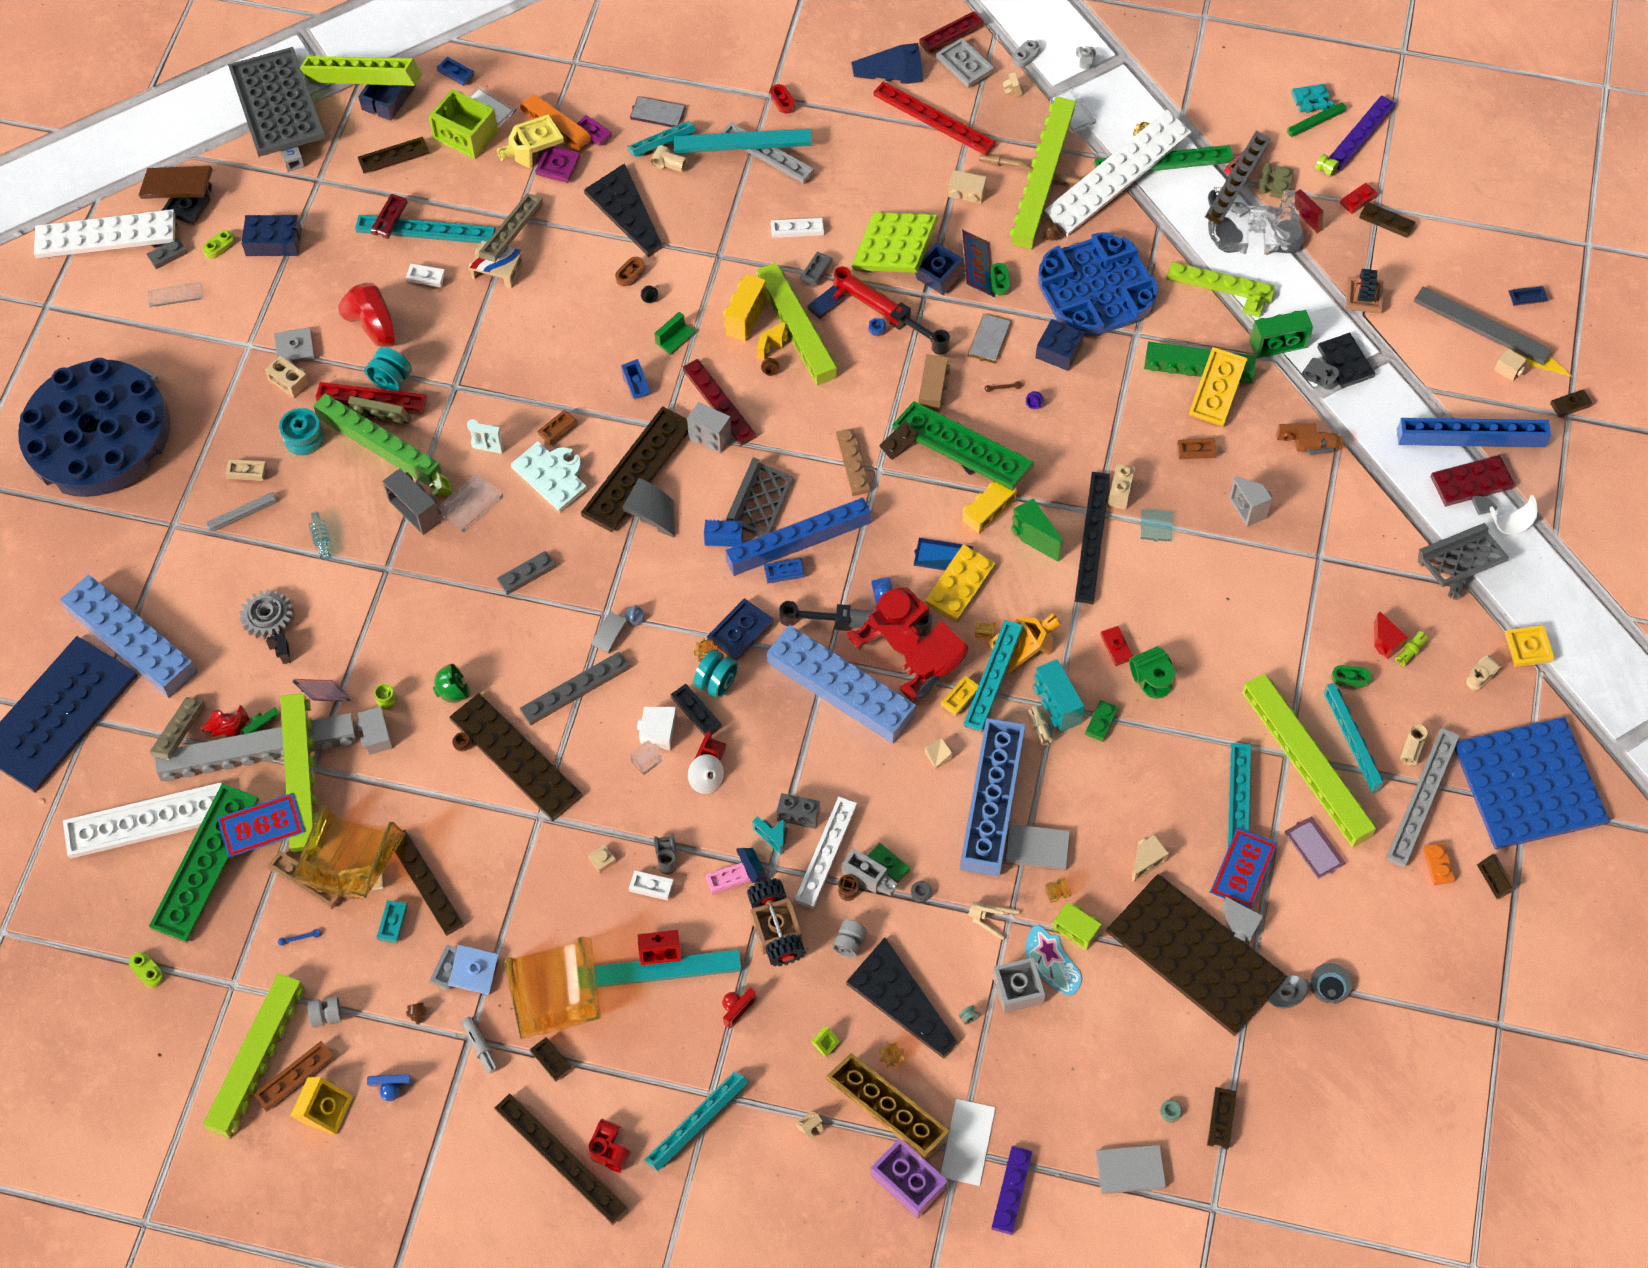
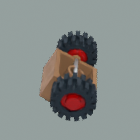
M769 878L767 881L762 880L761 883H755V886H750V889L747 890V895L753 908L750 909L751 920L763 955L767 954L770 964L775 967L777 965L780 967L783 964L786 966L788 963L800 960V957H804V954H806L802 943V933L790 898H786L782 881L776 878L772 880Z

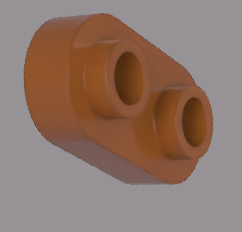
M640 257L628 259L615 273L617 284L620 286L630 285L644 271L643 259Z

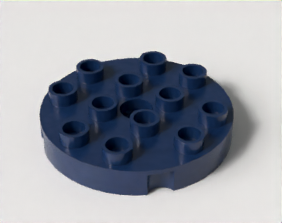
M95 358L68 368L62 367L57 369L52 374V377L46 380L33 393L20 415L19 445L29 466L46 485L56 484L62 493L72 496L90 497L104 495L130 485L150 469L149 462L151 458L162 454L166 446L170 431V414L158 387L145 372L125 362ZM101 420L97 425L96 431L86 433L87 429L95 421Z

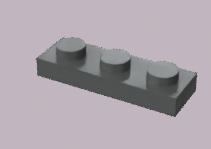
M544 551L499 576L497 581L505 593L509 595L555 569L556 566L548 553Z

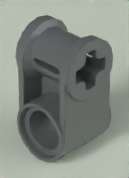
M1312 358L1303 370L1302 375L1306 380L1325 389H1333L1337 385L1339 371L1336 367L1318 358Z
M674 834L661 838L654 836L659 870L663 874H671L676 870ZM665 860H670V861H671L670 863H667V864L663 863Z

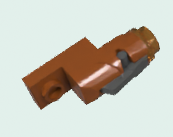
M1316 423L1279 424L1277 429V440H1295L1296 450L1308 452L1310 455L1332 453L1343 448L1342 435L1327 432L1317 433Z

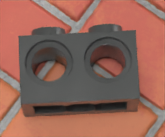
M781 793L777 807V821L784 819L785 823L816 829L820 814V801Z

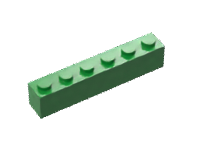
M1148 341L1144 369L1202 377L1211 350ZM1233 353L1247 358L1239 382L1252 384L1256 356Z

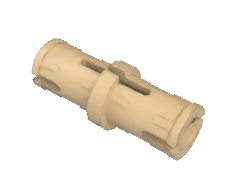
M1032 707L1034 712L1029 709L1028 713L1033 722V730L1037 732L1041 745H1049L1053 739L1047 728L1048 722L1044 720L1040 707Z

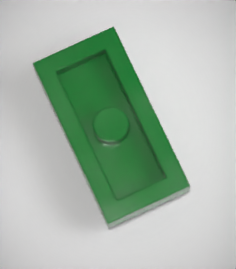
M1100 700L1085 735L1103 742L1118 711V707Z

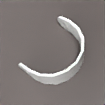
M1530 495V499L1524 507L1510 514L1496 515L1493 506L1490 507V513L1497 529L1507 535L1519 534L1527 530L1534 523L1538 511L1534 495Z

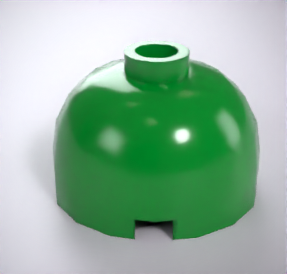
M450 663L436 673L434 678L435 686L433 691L435 695L449 703L460 702L468 698L470 693L467 683L463 685L462 678L464 676L455 664Z

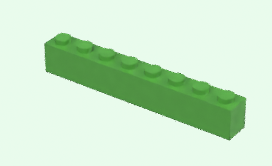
M324 394L313 405L319 420L402 469L404 472H408L427 486L433 481L432 475L437 472L442 474L439 462L329 395Z

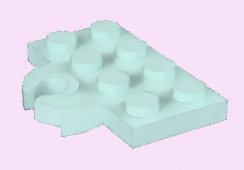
M537 441L510 464L514 471L559 512H562L587 490V486L577 478L582 470L579 455H575L572 461H565L567 457L574 454V451L570 448L562 447L549 452Z

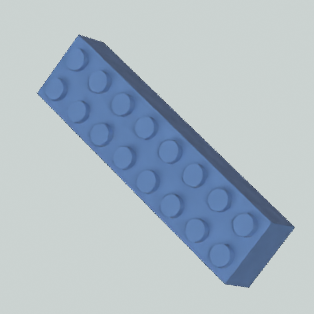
M89 574L60 599L69 614L168 698L197 673L193 662Z
M791 625L785 629L767 651V663L892 744L915 716L916 705Z
M986 718L960 870L1000 877L1025 724Z

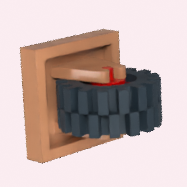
M1362 268L1360 278H1347L1346 310L1381 313L1384 281L1377 280V270Z

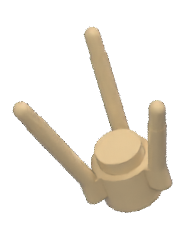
M973 901L968 915L973 918L972 923L980 925L1004 940L1005 937L982 922L981 919L985 920L988 912L1005 915V912L1020 914V911Z

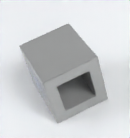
M298 146L281 151L287 172L304 168Z

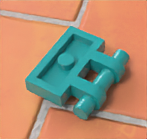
M1325 83L1292 89L1291 94L1296 106H1298L1299 112L1310 113L1312 110L1318 109L1322 111L1333 106V101H1329L1330 95Z

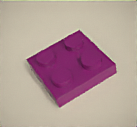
M554 146L546 148L535 170L536 175L569 183L579 162L580 153Z

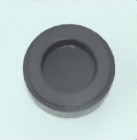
M924 881L914 883L911 887L912 898L916 902H926L931 896L930 885Z

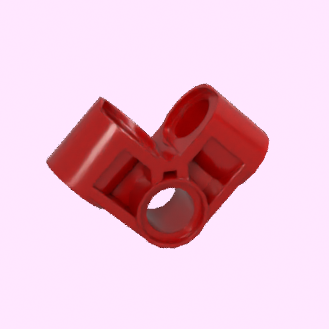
M602 1118L597 1124L588 1145L590 1158L592 1161L614 1172L621 1173L631 1152L621 1145L614 1144L619 1129L622 1127ZM596 1147H602L604 1149L600 1153L593 1152V1150Z

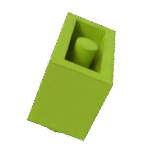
M1067 902L1054 919L1052 928L1087 950L1099 934L1102 924L1096 917L1085 914L1079 906Z

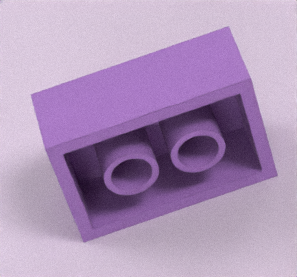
M900 1138L871 1167L870 1175L917 1219L947 1189L948 1181Z

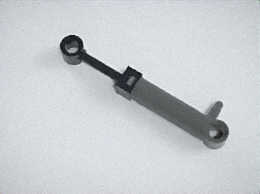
M785 601L779 607L780 622L784 626L795 625L798 622V618L836 621V630L849 631V628H861L869 619V614L874 610L851 609V605L837 604L836 613L799 611L795 602ZM930 613L920 621L926 624L918 623L914 626L920 633L918 636H926L931 632L932 616Z

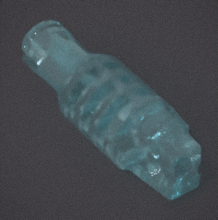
M312 512V523H309V529L313 544L318 548L320 559L328 560L331 558V553L328 545L330 538L325 520L321 521L319 512Z

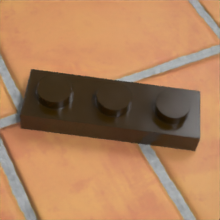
M1369 202L1366 203L1359 216L1362 220L1405 238H1408L1415 225V221Z

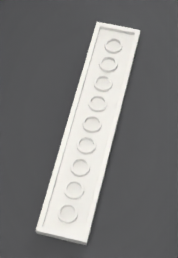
M1166 110L1047 207L1043 214L1055 223L1068 237L1191 135V131L1170 111Z

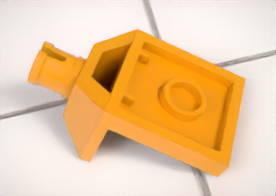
M1051 613L1050 616L1042 621L1029 617H1019L1014 621V623L1023 625L1024 628L1007 669L1008 673H1011L1038 651H1042L1047 655L1051 654L1053 644L1051 633L1062 625L1054 613ZM999 633L988 641V644L990 645L992 650L994 648Z

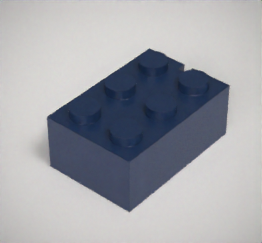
M367 84L358 96L361 109L374 115L377 113L379 117L391 121L415 86Z
M245 215L241 242L245 256H298L302 229L298 215Z

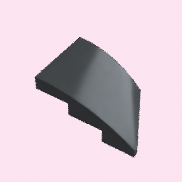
M639 478L623 505V511L640 517L641 522L657 527L658 532L674 537V500L658 487Z

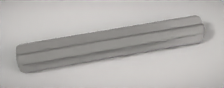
M270 492L207 521L206 526L212 532L275 503L277 499L274 493Z

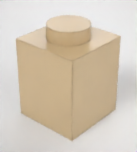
M1507 348L1498 359L1494 370L1513 381L1525 371L1526 367H1524L1526 359Z

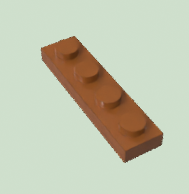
M320 1041L253 1093V1096L267 1112L306 1082L308 1077H312L334 1060L335 1057L324 1043Z

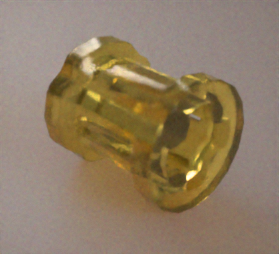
M976 620L975 638L983 636L992 639L995 633V623H980V621Z

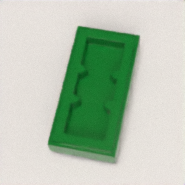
M274 707L264 715L261 712L251 718L252 723L243 728L241 732L243 734L252 733L278 715V710Z
M881 843L867 856L887 868V875L896 883L910 871L908 865Z

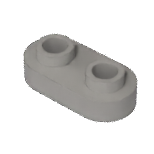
M1034 40L1025 41L1014 52L1013 64L1020 68L1027 66L1038 54L1039 44Z

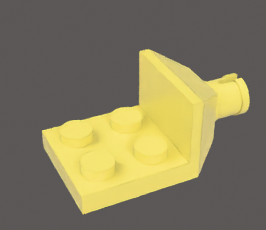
M548 114L515 125L509 137V144L497 148V153L501 161L514 158L517 163L532 168V153L563 143L564 138Z

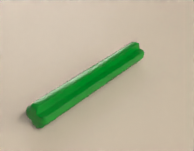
M1340 102L1288 127L1287 133L1290 137H1293L1345 112L1346 105Z

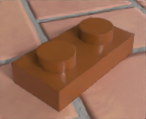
M1215 438L1183 439L1177 442L1179 459L1216 458Z

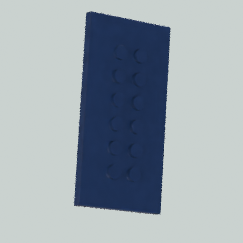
M76 636L0 721V771L36 793L138 676L137 673Z

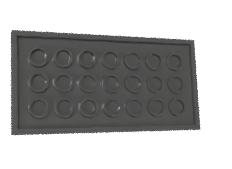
M293 47L228 64L258 157L325 139L323 128Z

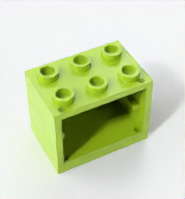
M454 89L450 90L428 116L433 139L474 159L498 133L495 110L491 106L485 105L477 99H472Z

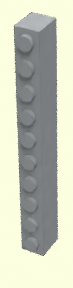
M351 713L312 721V730H309V736L313 738L314 747L310 749L311 753L321 749L329 750L336 746H349L357 742L354 720ZM282 727L178 747L170 760L155 757L157 774L161 781H173L176 778H189L196 774H209L216 770H229L236 766H249L256 762H269L276 758H284Z

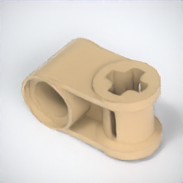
M1486 654L1472 668L1470 675L1466 679L1467 686L1471 690H1480L1500 672L1502 666Z

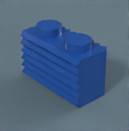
M705 520V546L734 547L743 543L742 521Z

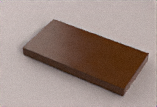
M211 166L147 168L139 197L141 199L204 197L213 169Z

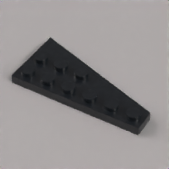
M625 163L584 189V194L648 257L662 249L659 236Z
M884 937L846 981V985L944 1059L956 1045L957 1040Z

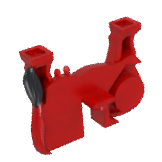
M900 587L885 592L861 629L856 631L849 630L846 635L859 650L872 640L884 635L890 646L896 652L905 656L906 664L903 666V669L906 670L910 667L911 670H909L908 674L916 673L912 681L904 683L900 687V691L914 703L917 697L923 698L929 695L939 678L957 668L968 653V645L943 621L920 641L918 636L920 633L914 626L929 613V607L920 598L918 599L909 588Z

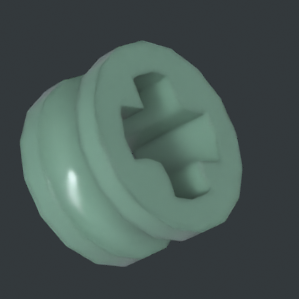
M974 1005L965 1008L959 1013V1017L964 1019V1025L970 1024L980 1015L979 1012H975Z

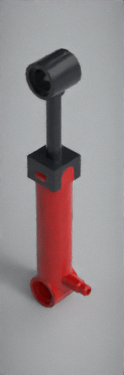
M841 266L834 270L833 285L838 289L833 295L834 299H838L847 292L888 318L890 325L898 330L907 324L929 338L932 343L931 349L934 353L942 355L948 352L950 335L947 331L936 330L932 333L910 318L911 308L904 303L897 304L853 276L847 267Z

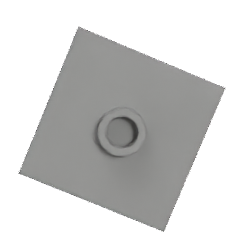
M310 327L274 333L277 358L282 356L293 363L315 359Z

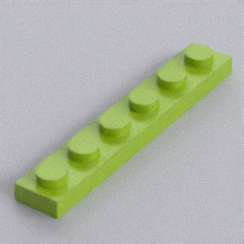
M1172 261L1167 280L1245 298L1248 295L1258 294L1261 295L1260 299L1270 304L1275 285Z

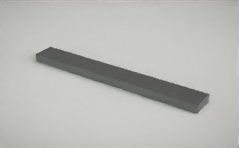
M1424 286L1414 299L1415 303L1541 365H1544L1552 352V349Z

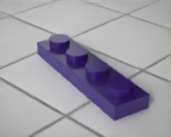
M1015 1146L1011 1147L991 1230L1010 1235L1013 1234L1032 1151Z

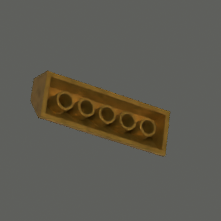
M850 1053L825 1078L922 1157L932 1158L944 1145L950 1131L854 1054Z

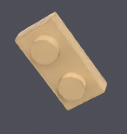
M229 459L225 476L227 479L263 481L267 465L265 461Z

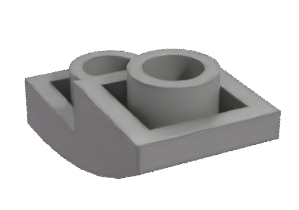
M610 611L591 644L609 653L627 619Z

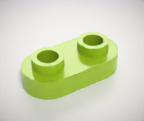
M229 230L217 233L203 245L204 255L210 259L219 257L234 245L235 238L233 233Z
M137 952L130 957V968L147 987L156 988L161 985L164 975L146 953ZM139 959H142L140 964H136ZM151 973H155L152 978H148Z

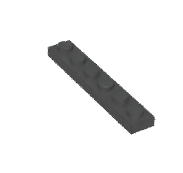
M619 651L520 707V711L531 726L629 670L630 665Z

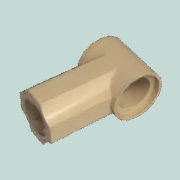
M660 145L655 150L650 162L658 169L668 167L684 172L687 157L671 153L667 147Z
M1415 724L1411 727L1400 760L1409 766L1417 764L1427 737V729L1421 724ZM1413 734H1418L1421 738H1416Z

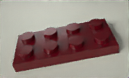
M1500 455L1431 473L1430 476L1445 507L1469 501L1473 496L1484 497L1511 490L1515 487V483Z

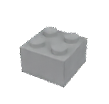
M698 402L687 417L689 439L694 443L706 446L712 451L721 453L732 437L730 416Z
M1034 957L993 967L992 977L1003 1013L1044 1004L1045 993Z

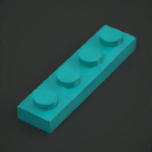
M686 121L631 144L627 148L630 154L640 157L649 150H656L660 145L674 143V136L691 135L696 129L694 124Z

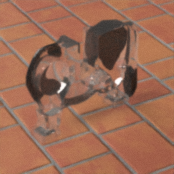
M1214 187L1209 192L1208 203L1210 207L1222 187ZM1283 190L1280 207L1278 208L1269 205L1248 206L1242 202L1234 201L1220 226L1210 220L1208 221L1211 240L1218 249L1226 253L1240 252L1246 254L1249 244V232L1263 233L1264 255L1275 252L1295 253L1305 240V233L1299 221L1300 213L1295 206L1296 191Z

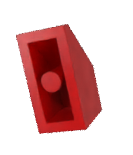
M1379 612L1374 621V647L1379 654L1389 659L1405 646L1408 637L1382 612Z

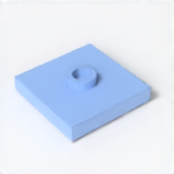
M458 945L448 986L489 995L498 954Z

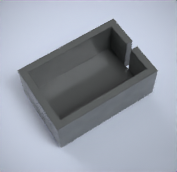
M399 468L382 481L388 501L422 535L440 523V512L436 506L437 501L432 495L428 496L423 486L419 483L416 484L408 472L405 473Z

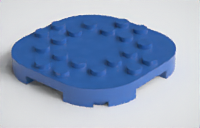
M1095 233L1091 235L1089 240L1062 249L1058 245L1043 256V260L1039 265V288L1058 322L1084 331V335L1087 336L1103 334L1144 319L1155 305L1157 283L1154 276L1151 277L1138 255V248L1134 243L1125 237L1122 239L1113 236L1114 233Z

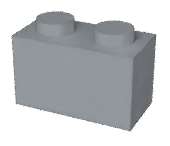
M381 706L359 712V720L356 723L359 732L363 731L364 737L360 738L363 749L367 748L369 755L392 749Z

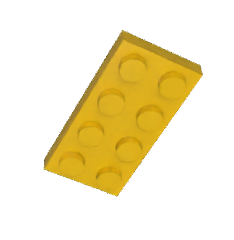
M1212 347L1188 415L1223 427L1247 358Z
M963 544L924 603L957 622L994 568L995 562Z

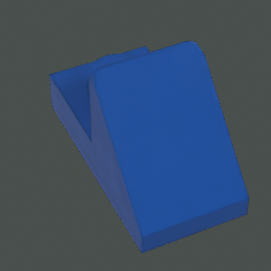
M638 359L621 365L623 380L627 382L632 399L651 393Z

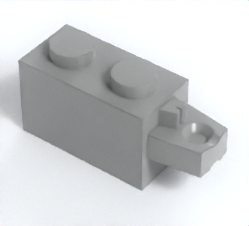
M854 848L842 863V874L855 876L860 885L875 894L877 891L891 896L897 888V883L887 875V868Z

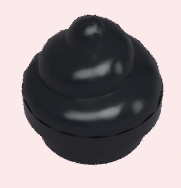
M652 285L645 286L641 290V299L646 303H654L658 298V290Z

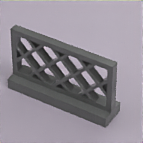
M753 457L729 510L726 521L730 520L732 522L734 520L736 522L741 516L747 515L750 522L743 523V529L763 536L770 533L793 476L759 463V459ZM760 470L767 472L770 477L762 480L759 475ZM776 479H785L787 483L779 487ZM772 481L775 488L767 491L764 483ZM760 485L763 492L755 495L752 488ZM778 492L780 499L772 502L769 494ZM766 496L769 503L760 505L757 498ZM754 500L757 507L748 509L746 502ZM771 507L774 513L765 516L763 509ZM759 511L762 518L754 521L751 513ZM765 522L767 526L766 532L758 529L756 524Z
M1483 523L1419 549L1417 562L1421 567L1425 565L1440 585L1445 587L1509 561V556L1488 533L1489 527ZM1487 540L1490 547L1479 545V543ZM1472 548L1474 553L1464 552L1463 550ZM1481 550L1488 552V554L1483 556L1476 554V552ZM1490 553L1499 554L1501 557L1492 558L1489 556ZM1452 554L1458 555L1457 560L1446 557ZM1461 556L1471 558L1470 563L1459 560ZM1474 559L1485 561V564L1477 565L1473 564ZM1434 561L1442 562L1440 567L1431 563ZM1444 563L1455 565L1454 570L1444 568ZM1461 566L1469 569L1465 572L1458 571L1457 567ZM1441 572L1451 574L1452 577L1444 580Z

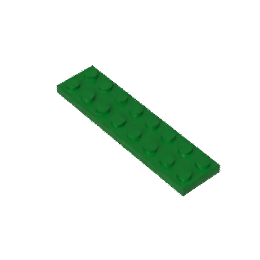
M915 401L892 424L893 430H896L906 420L919 434L914 441L1012 491L1034 467V461Z
M223 783L221 784L148 926L150 929L182 942H188L230 857L228 858L217 818L257 805L258 797Z

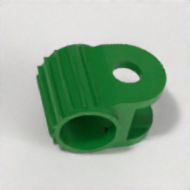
M1156 646L1129 658L1132 677L1148 697L1160 699L1170 693L1175 670L1170 657L1161 647Z

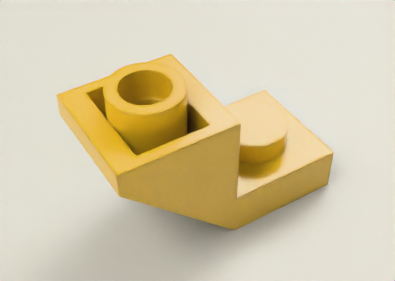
M780 323L760 335L757 346V359L764 360L766 353L769 354L770 346L783 347L784 341L787 342L788 339L786 323Z

